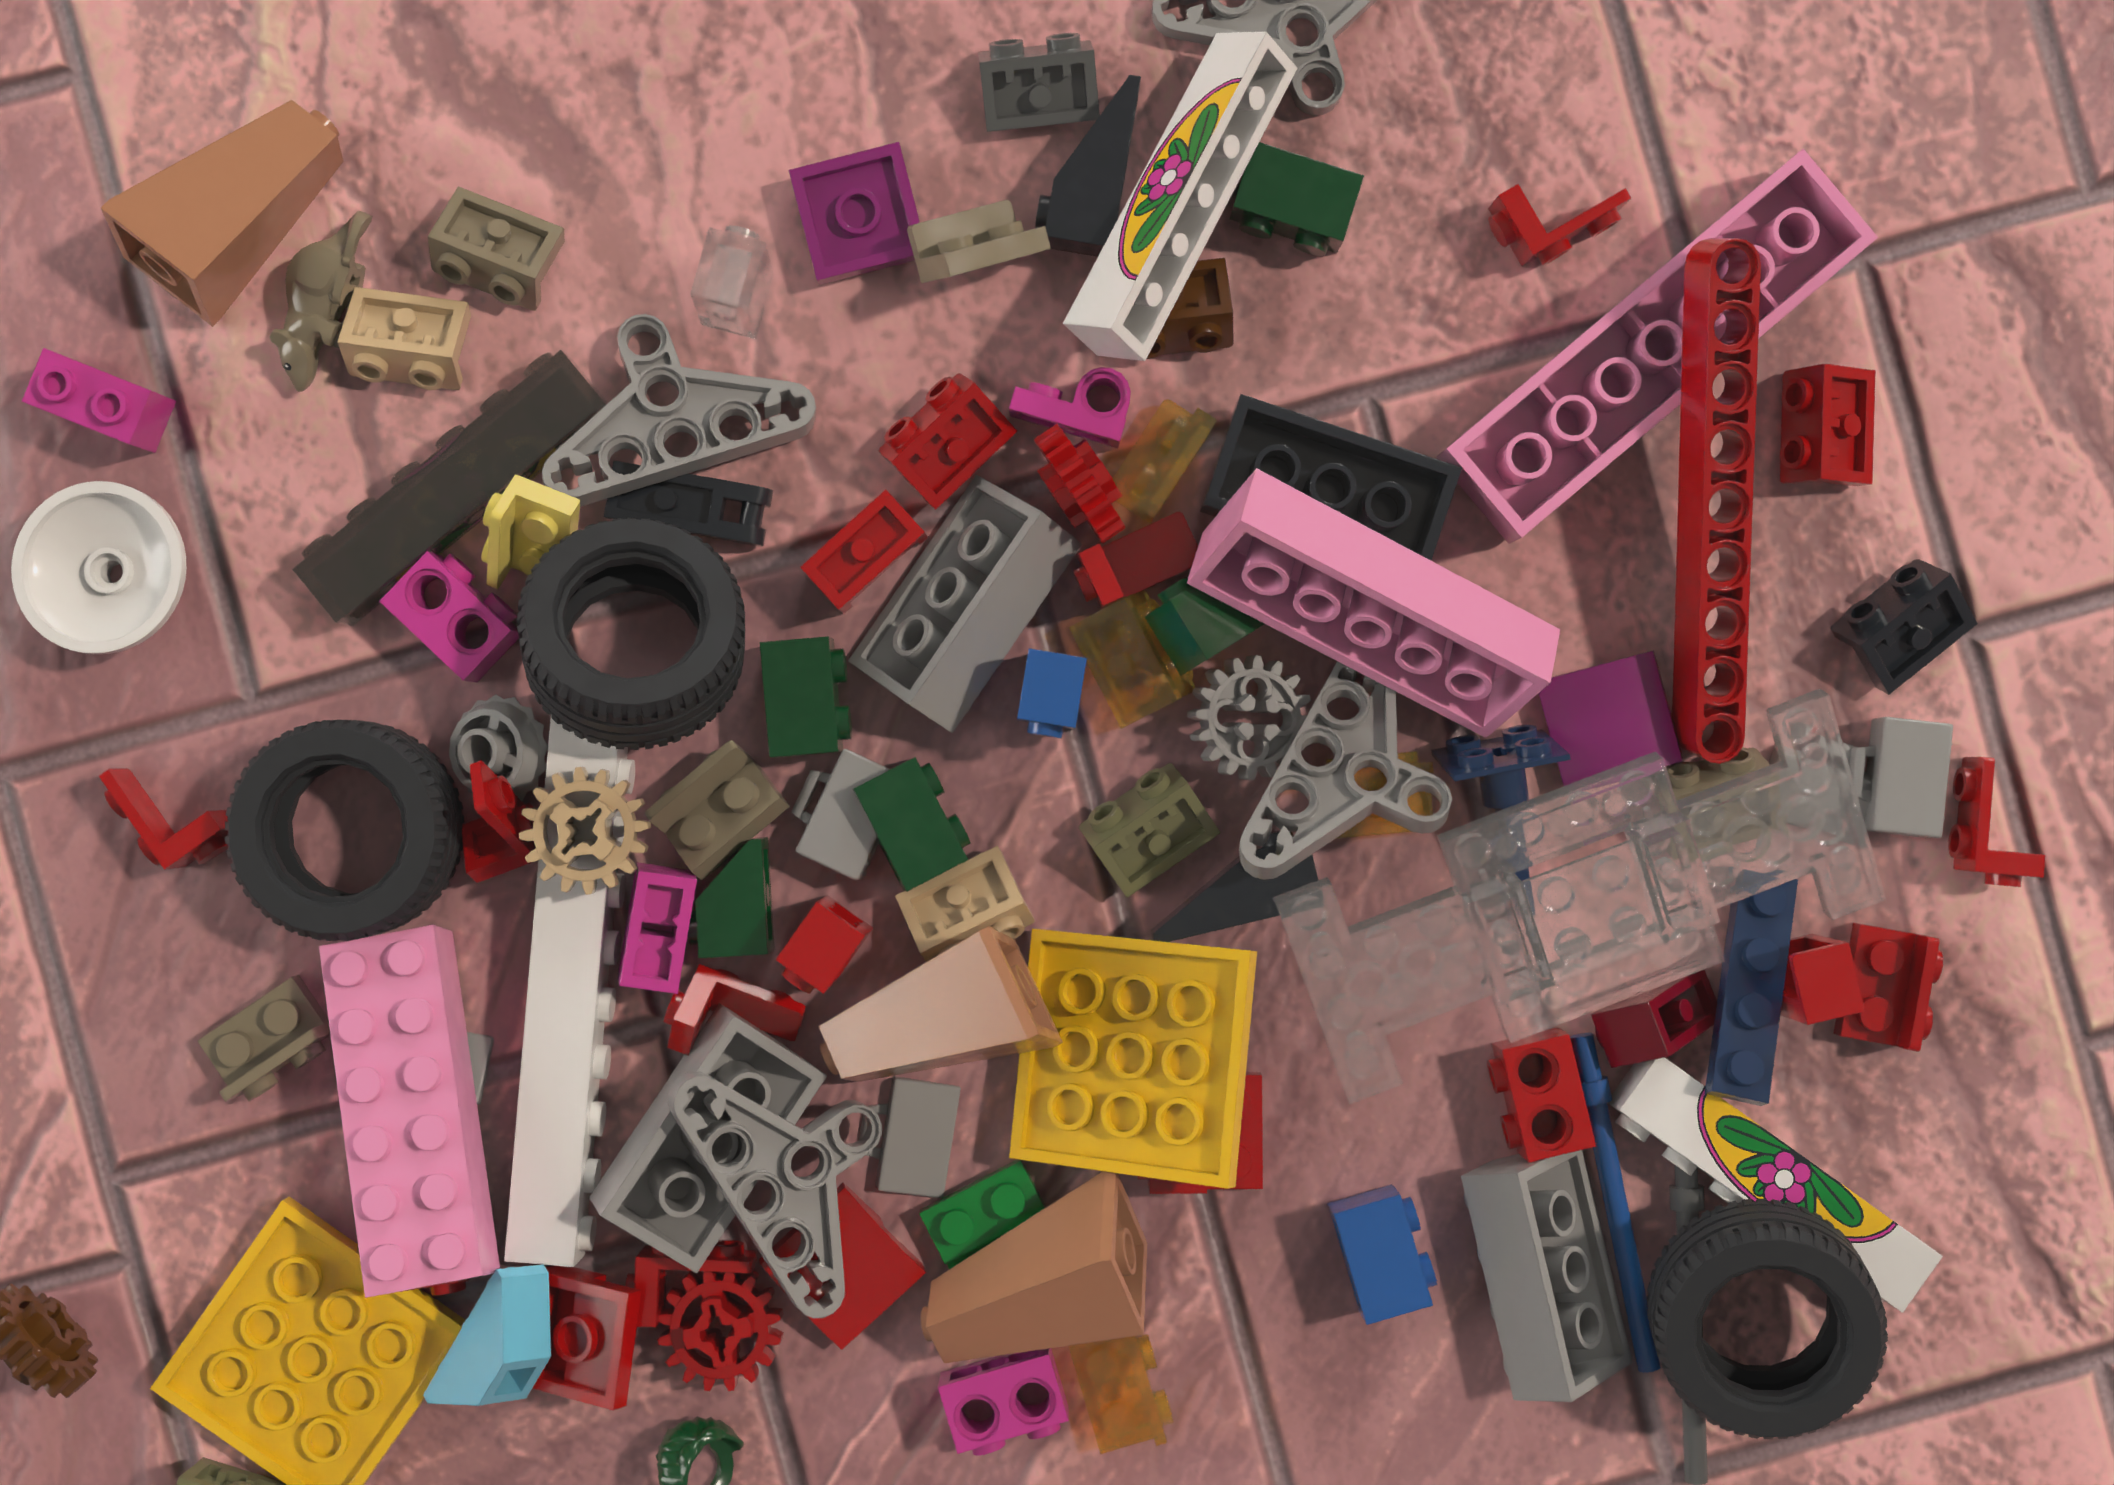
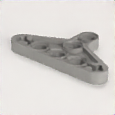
M1153 0L1151 11L1152 21L1156 29L1164 36L1205 45L1212 43L1216 33L1267 32L1298 68L1289 84L1291 97L1296 107L1306 114L1317 116L1324 115L1335 108L1339 103L1345 86L1344 74L1334 40L1377 0H1246L1243 5L1234 8L1224 6L1219 0H1206V5L1214 17L1203 19L1204 7L1203 4L1187 9L1185 20L1177 22L1174 14L1168 13L1164 15L1163 13L1168 9L1169 0ZM1179 0L1181 5H1188L1199 1ZM1298 18L1310 20L1317 28V40L1309 46L1300 47L1294 45L1286 35V26L1291 21ZM1319 72L1328 76L1333 83V94L1324 101L1309 99L1302 90V80L1307 75Z
M647 314L634 315L625 320L620 326L617 335L620 357L630 384L546 460L542 470L544 486L580 499V507L800 439L813 428L816 418L815 399L809 389L795 382L681 367L664 323L655 316ZM639 332H650L656 335L661 343L654 353L641 356L633 353L627 346L630 338ZM663 381L674 385L679 394L672 404L657 406L648 401L646 393L651 385ZM790 401L794 408H801L799 410V419L790 421L786 414H779L781 413V403ZM764 404L765 419L769 418V430L762 431L760 414L754 405ZM734 415L746 418L752 425L750 434L742 440L734 441L727 439L719 430L720 424L725 418ZM677 432L689 433L698 443L695 451L687 457L679 458L672 456L664 448L665 441L670 435ZM621 449H630L641 456L642 463L637 471L623 475L616 473L609 466L611 456ZM598 454L601 475L605 481L596 482L595 472H593L591 461L587 456ZM572 468L573 473L576 476H580L578 477L579 487L568 490L564 482H559L562 480L561 471Z
M1337 661L1242 833L1239 857L1240 863L1246 872L1259 879H1274L1296 866L1372 813L1410 831L1421 834L1432 833L1444 825L1447 821L1452 802L1451 791L1446 783L1437 776L1398 759L1396 691L1367 676L1363 679V685H1359L1355 682L1357 671ZM1344 697L1351 699L1357 704L1359 713L1350 720H1339L1330 715L1327 705L1336 698ZM1320 743L1332 750L1334 759L1325 766L1316 767L1308 764L1303 759L1301 752L1310 744ZM1366 767L1376 768L1383 772L1387 778V784L1378 791L1363 790L1355 782L1354 775L1357 771ZM1285 790H1297L1306 796L1309 805L1298 814H1289L1279 809L1275 800ZM1416 792H1428L1438 799L1441 808L1431 816H1421L1410 809L1407 799ZM1272 824L1281 829L1277 836L1276 854L1269 853L1265 860L1256 857L1255 845L1263 846L1272 831ZM1297 831L1294 837H1292L1290 832Z
M687 1072L679 1076L672 1083L668 1091L667 1103L671 1114L786 1295L806 1316L825 1318L833 1314L841 1306L845 1296L836 1176L876 1147L882 1135V1124L878 1114L861 1102L845 1100L834 1105L803 1128H800L707 1074ZM695 1086L701 1092L710 1091L703 1099L704 1104L710 1114L718 1119V1121L707 1126L702 1116L692 1108L683 1109L690 1101L687 1094L690 1088ZM725 1110L730 1119L719 1120ZM851 1113H862L867 1122V1130L864 1136L855 1143H844L839 1135V1126L842 1120ZM704 1129L700 1136H698L697 1130ZM727 1132L738 1134L742 1141V1150L739 1156L730 1163L720 1164L716 1162L712 1155V1146L715 1140ZM802 1147H815L820 1156L817 1169L806 1177L795 1176L791 1169L793 1155ZM756 1180L767 1181L772 1189L769 1203L758 1211L745 1209L742 1202V1194L745 1188ZM787 1227L798 1229L801 1235V1244L798 1250L789 1257L780 1258L775 1256L772 1250V1242L775 1235ZM814 1252L817 1255L818 1260H811ZM805 1265L817 1279L825 1282L822 1286V1291L825 1295L818 1301L811 1296H807L810 1292L809 1285L803 1276L796 1271Z

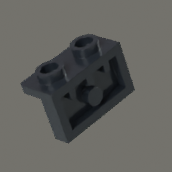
M1916 559L1896 570L1886 583L1867 598L1852 605L1846 614L1835 622L1830 629L1835 638L1853 647L1874 686L1889 695L1978 623L1951 573Z

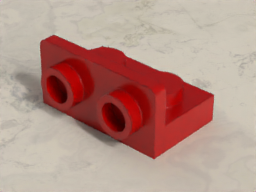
M1818 364L1786 370L1783 373L1780 449L1781 483L1819 482L1848 486L1871 485L1873 483L1876 370Z
M961 373L956 374L953 378L949 376L937 382L925 397L927 403L912 417L905 416L894 423L884 436L886 442L878 450L935 510L1018 432L976 383Z
M1853 922L1849 945L1865 1012L1836 1018L1833 1034L1919 1052L1922 1040L1928 1038L1933 1025V1011L1929 1006L1932 983L1935 984L1939 980L1943 968V954L1938 950L1939 938Z

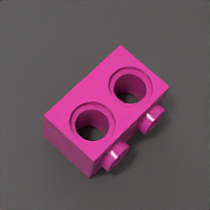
M46 348L42 349L22 399L24 403L153 453H156L176 403L175 400Z
M427 551L379 602L463 681L477 683L519 639L518 629L512 623L517 614L493 592L487 598L470 583L476 575L455 555L449 553L446 558H443L441 555ZM441 579L446 585L447 596L441 606L431 609L425 601V589L433 580ZM481 617L488 625L489 635L481 647L473 649L466 640V628L471 621Z
M636 862L637 870L634 873L618 968L619 986L678 994L697 878L690 870Z
M1051 1348L995 1356L940 1373L938 1390L957 1454L972 1450L975 1456L986 1455L1003 1448L1006 1445L1005 1440L1023 1434H1027L1029 1439L1043 1438L1059 1431L1061 1428L1060 1423L1069 1421L1068 1402ZM1027 1383H1038L1047 1389L1049 1395L1042 1403L1029 1405L1018 1397L1017 1392ZM981 1399L992 1406L994 1413L986 1420L974 1421L965 1415L962 1407L970 1400Z

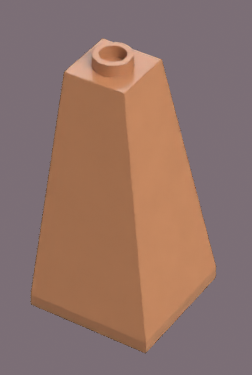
M290 100L114 196L101 207V210L123 258L213 327L344 162L338 140L339 132L334 124L319 111L312 110L309 113L296 102Z
M990 926L978 931L818 1026L825 1040L824 1043L820 1044V1051L827 1067L832 1074H839L841 1079L855 1082L1048 1049L1063 1043L1015 939Z
M1105 1171L1099 1173L931 1281L928 1306H924L921 1311V1326L925 1339L933 1342L943 1363L1144 1335L1147 1241L1119 1174Z

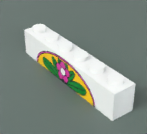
M1267 32L1216 33L1068 312L1063 324L1097 356L1145 361L1298 69Z
M1660 1058L1633 1064L1613 1092L1612 1101L1608 1102L1609 1105L1621 1112L1615 1121L1618 1125L1642 1142H1645L1650 1134L1668 1146L1662 1156L1691 1176L1698 1167L1712 1177L1714 1181L1708 1189L1727 1203L1733 1201L1739 1203L1743 1199H1751L1752 1202H1756L1757 1199H1766V1201L1774 1199L1781 1201L1782 1204L1789 1202L1795 1204L1796 1207L1802 1206L1808 1209L1810 1213L1815 1212L1821 1215L1823 1220L1827 1219L1852 1243L1879 1291L1881 1302L1885 1301L1902 1313L1943 1257L1941 1254L1724 1099L1704 1094L1705 1086L1668 1059Z

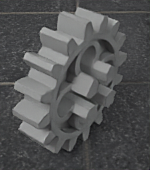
M1258 655L1246 656L1244 665L1239 658H1229L1224 660L1225 673L1219 669H1210L1205 673L1208 682L1211 684L1210 688H1194L1192 694L1202 701L1200 709L1187 711V717L1199 720L1201 728L1190 734L1191 741H1206L1208 746L1200 756L1203 761H1215L1221 758L1218 773L1232 775L1238 768L1239 779L1254 780L1257 771L1262 777H1273L1277 771L1275 762L1281 764L1300 730V726H1302L1307 717L1301 715L1300 707L1311 701L1309 695H1295L1293 689L1300 681L1297 674L1280 677L1283 668L1282 662L1268 661L1263 667L1262 657ZM1251 679L1258 686L1256 696L1246 693V685ZM1220 707L1224 711H1249L1251 713H1277L1280 711L1283 716V722L1280 728L1276 724H1250L1244 722H1224L1221 725L1217 720V713ZM1244 740L1254 741L1255 748L1250 756H1247L1243 751Z

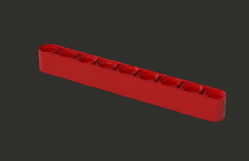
M1709 238L1701 240L1692 246L1686 256L1684 265L1672 719L1682 749L1708 762L1718 764L1730 761L1742 749L1745 739L1761 262L1760 255L1755 246L1747 240L1739 238ZM1724 252L1728 258V270L1725 276L1720 279L1717 274L1716 263L1720 254ZM1723 313L1727 325L1725 333L1718 340L1715 335L1714 325L1719 314ZM1722 373L1725 382L1724 390L1720 397L1716 399L1712 390L1713 382L1717 375ZM1720 432L1723 439L1722 449L1713 458L1710 448L1715 435ZM1719 491L1721 496L1720 508L1711 516L1709 513V503L1712 496ZM1715 550H1718V565L1709 574L1707 570L1708 559ZM1716 607L1718 614L1716 623L1711 629L1706 631V617ZM1715 665V678L1711 684L1704 688V676L1707 670ZM1713 722V734L1709 740L1702 743L1704 729Z

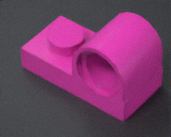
M1105 367L1090 370L1081 378L1072 403L1061 400L1063 392L1048 385L1031 382L1028 390L1015 386L1009 406L1010 417L1047 428L1058 424L1064 433L1119 448L1131 395L1128 381L1120 372ZM1100 385L1109 386L1118 394L1119 403L1111 411L1098 412L1088 404L1086 397L1089 391Z

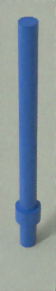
M1580 1033L1570 1038L1596 1147H1593L1637 1368L1642 1373L1654 1372L1661 1369L1649 1325L1647 1296L1607 1104L1612 1101L1608 1076L1601 1075L1593 1033Z

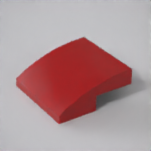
M841 1183L837 1187L845 1296L841 1306L833 1314L825 1318L807 1316L841 1350L926 1273L922 1262L884 1227L881 1217L845 1183ZM792 1228L772 1247L775 1256L780 1258L789 1257L798 1250L801 1244L799 1230ZM815 1252L811 1260H818V1257L815 1254ZM761 1257L759 1259L760 1265L783 1290L764 1258ZM806 1265L796 1270L809 1285L810 1292L807 1296H811L816 1301L820 1300L825 1295L822 1291V1286L825 1282L817 1279Z

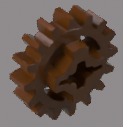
M9 1284L5 1289L2 1288L0 1290V1360L7 1364L11 1369L12 1377L20 1383L30 1384L31 1388L36 1391L41 1386H44L47 1393L53 1398L59 1393L65 1398H69L97 1372L93 1366L98 1362V1358L88 1351L93 1344L88 1340L86 1330L71 1318L66 1311V1305L51 1296L48 1298L44 1293L35 1297L28 1286L23 1285L18 1289L14 1284Z

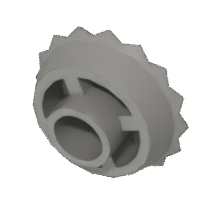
M495 694L486 701L477 700L471 710L463 713L450 738L449 756L454 773L461 783L467 787L468 792L473 794L470 764L482 760L497 776H504L510 783L513 793L523 801L528 791L538 787L539 776L547 767L544 756L548 750V744L543 739L544 725L534 719L532 708L521 706L515 697L503 699Z

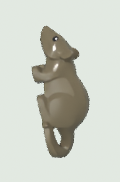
M357 211L331 238L302 248L294 255L287 267L285 284L289 309L285 318L284 329H274L270 334V339L278 347L282 366L298 392L306 390L313 382L318 367L319 351L323 344L339 348L337 342L343 323L338 321L344 309L349 307L354 288H363L366 268L364 265L355 263V253L360 238L372 221L373 216L366 212Z

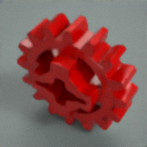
M1055 424L1034 438L1040 451L1048 461V464L1037 470V472L1074 528L1087 521L1102 543H1105L1126 529L1119 514L1112 506L1123 495L1086 439L1073 446L1058 424Z
M754 1270L745 1280L739 1278L738 1273L726 1272L724 1275H719L718 1272H703V1279L700 1280L696 1274L689 1271L682 1279L686 1292L675 1287L670 1290L666 1299L675 1308L663 1309L658 1317V1321L670 1326V1329L661 1333L657 1340L658 1345H672L674 1351L666 1361L668 1367L675 1366L681 1362L687 1367L682 1381L688 1383L696 1374L704 1377V1391L710 1392L716 1380L723 1379L729 1392L735 1390L739 1374H742L750 1383L757 1379L759 1369L756 1362L765 1366L771 1365L776 1355L766 1345H780L784 1332L771 1327V1325L780 1321L784 1313L783 1308H769L767 1305L775 1293L773 1287L765 1288L760 1292L754 1287L758 1280V1272ZM729 1292L740 1296L749 1305H742L730 1297ZM702 1295L703 1300L700 1303L702 1314L692 1316L690 1320L684 1321L688 1305L695 1298ZM715 1316L720 1317L722 1325H732L726 1338L722 1337V1332L719 1328L710 1329L709 1326ZM758 1332L755 1346L749 1353L740 1358L739 1352L741 1348L739 1341L743 1338L751 1337L753 1333ZM694 1348H698L710 1356L712 1361L699 1355Z

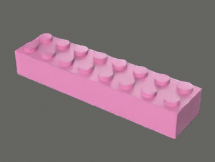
M1804 149L1770 175L1436 457L1438 460L1462 467L1457 483L1508 544L1525 536L1681 404L1684 265L1686 256L1692 246L1701 240L1709 238H1739L1747 240L1755 246L1760 255L1761 262L1760 338L1878 238ZM1724 252L1720 254L1716 263V270L1720 279L1725 276L1728 270V258ZM1723 313L1719 314L1714 325L1715 335L1718 340L1725 333L1727 325Z

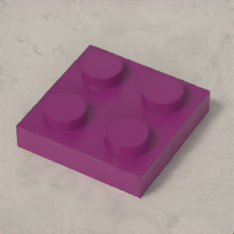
M899 142L789 170L814 272L819 285L915 261L907 229L910 225L920 223Z

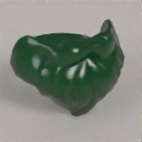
M697 1416L692 1420L681 1421L674 1428L667 1430L661 1444L658 1446L656 1459L658 1461L659 1484L688 1485L691 1465L702 1448L707 1445L716 1456L717 1461L716 1474L710 1485H729L734 1468L732 1453L741 1450L744 1442L730 1426L721 1420H715L712 1417L704 1419Z

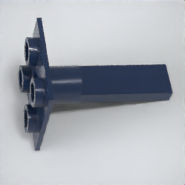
M1534 725L1512 726L1502 730L1503 737L1480 740V737L1476 735L1458 736L1447 740L1446 747L1431 750L1432 756L1454 781L1479 777L1483 806L1494 808L1508 905L1518 918L1535 915L1520 805L1529 800L1525 768L1571 760L1570 754L1542 729L1537 730Z

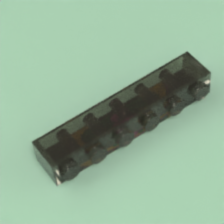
M560 350L554 356L551 353H545L535 359L524 371L526 379L510 392L507 389H502L490 396L480 406L479 410L482 415L466 428L463 425H458L446 432L436 442L435 447L438 450L422 464L415 461L402 468L391 479L393 487L378 500L372 497L358 504L348 513L346 519L349 523L334 536L325 534L317 538L303 550L302 555L305 559L292 570L336 623L354 626L381 604L379 601L427 551L441 555L483 520L485 509L492 495L496 492L503 494L515 474L529 480L535 478L542 472L546 460L608 404L606 399L572 358Z

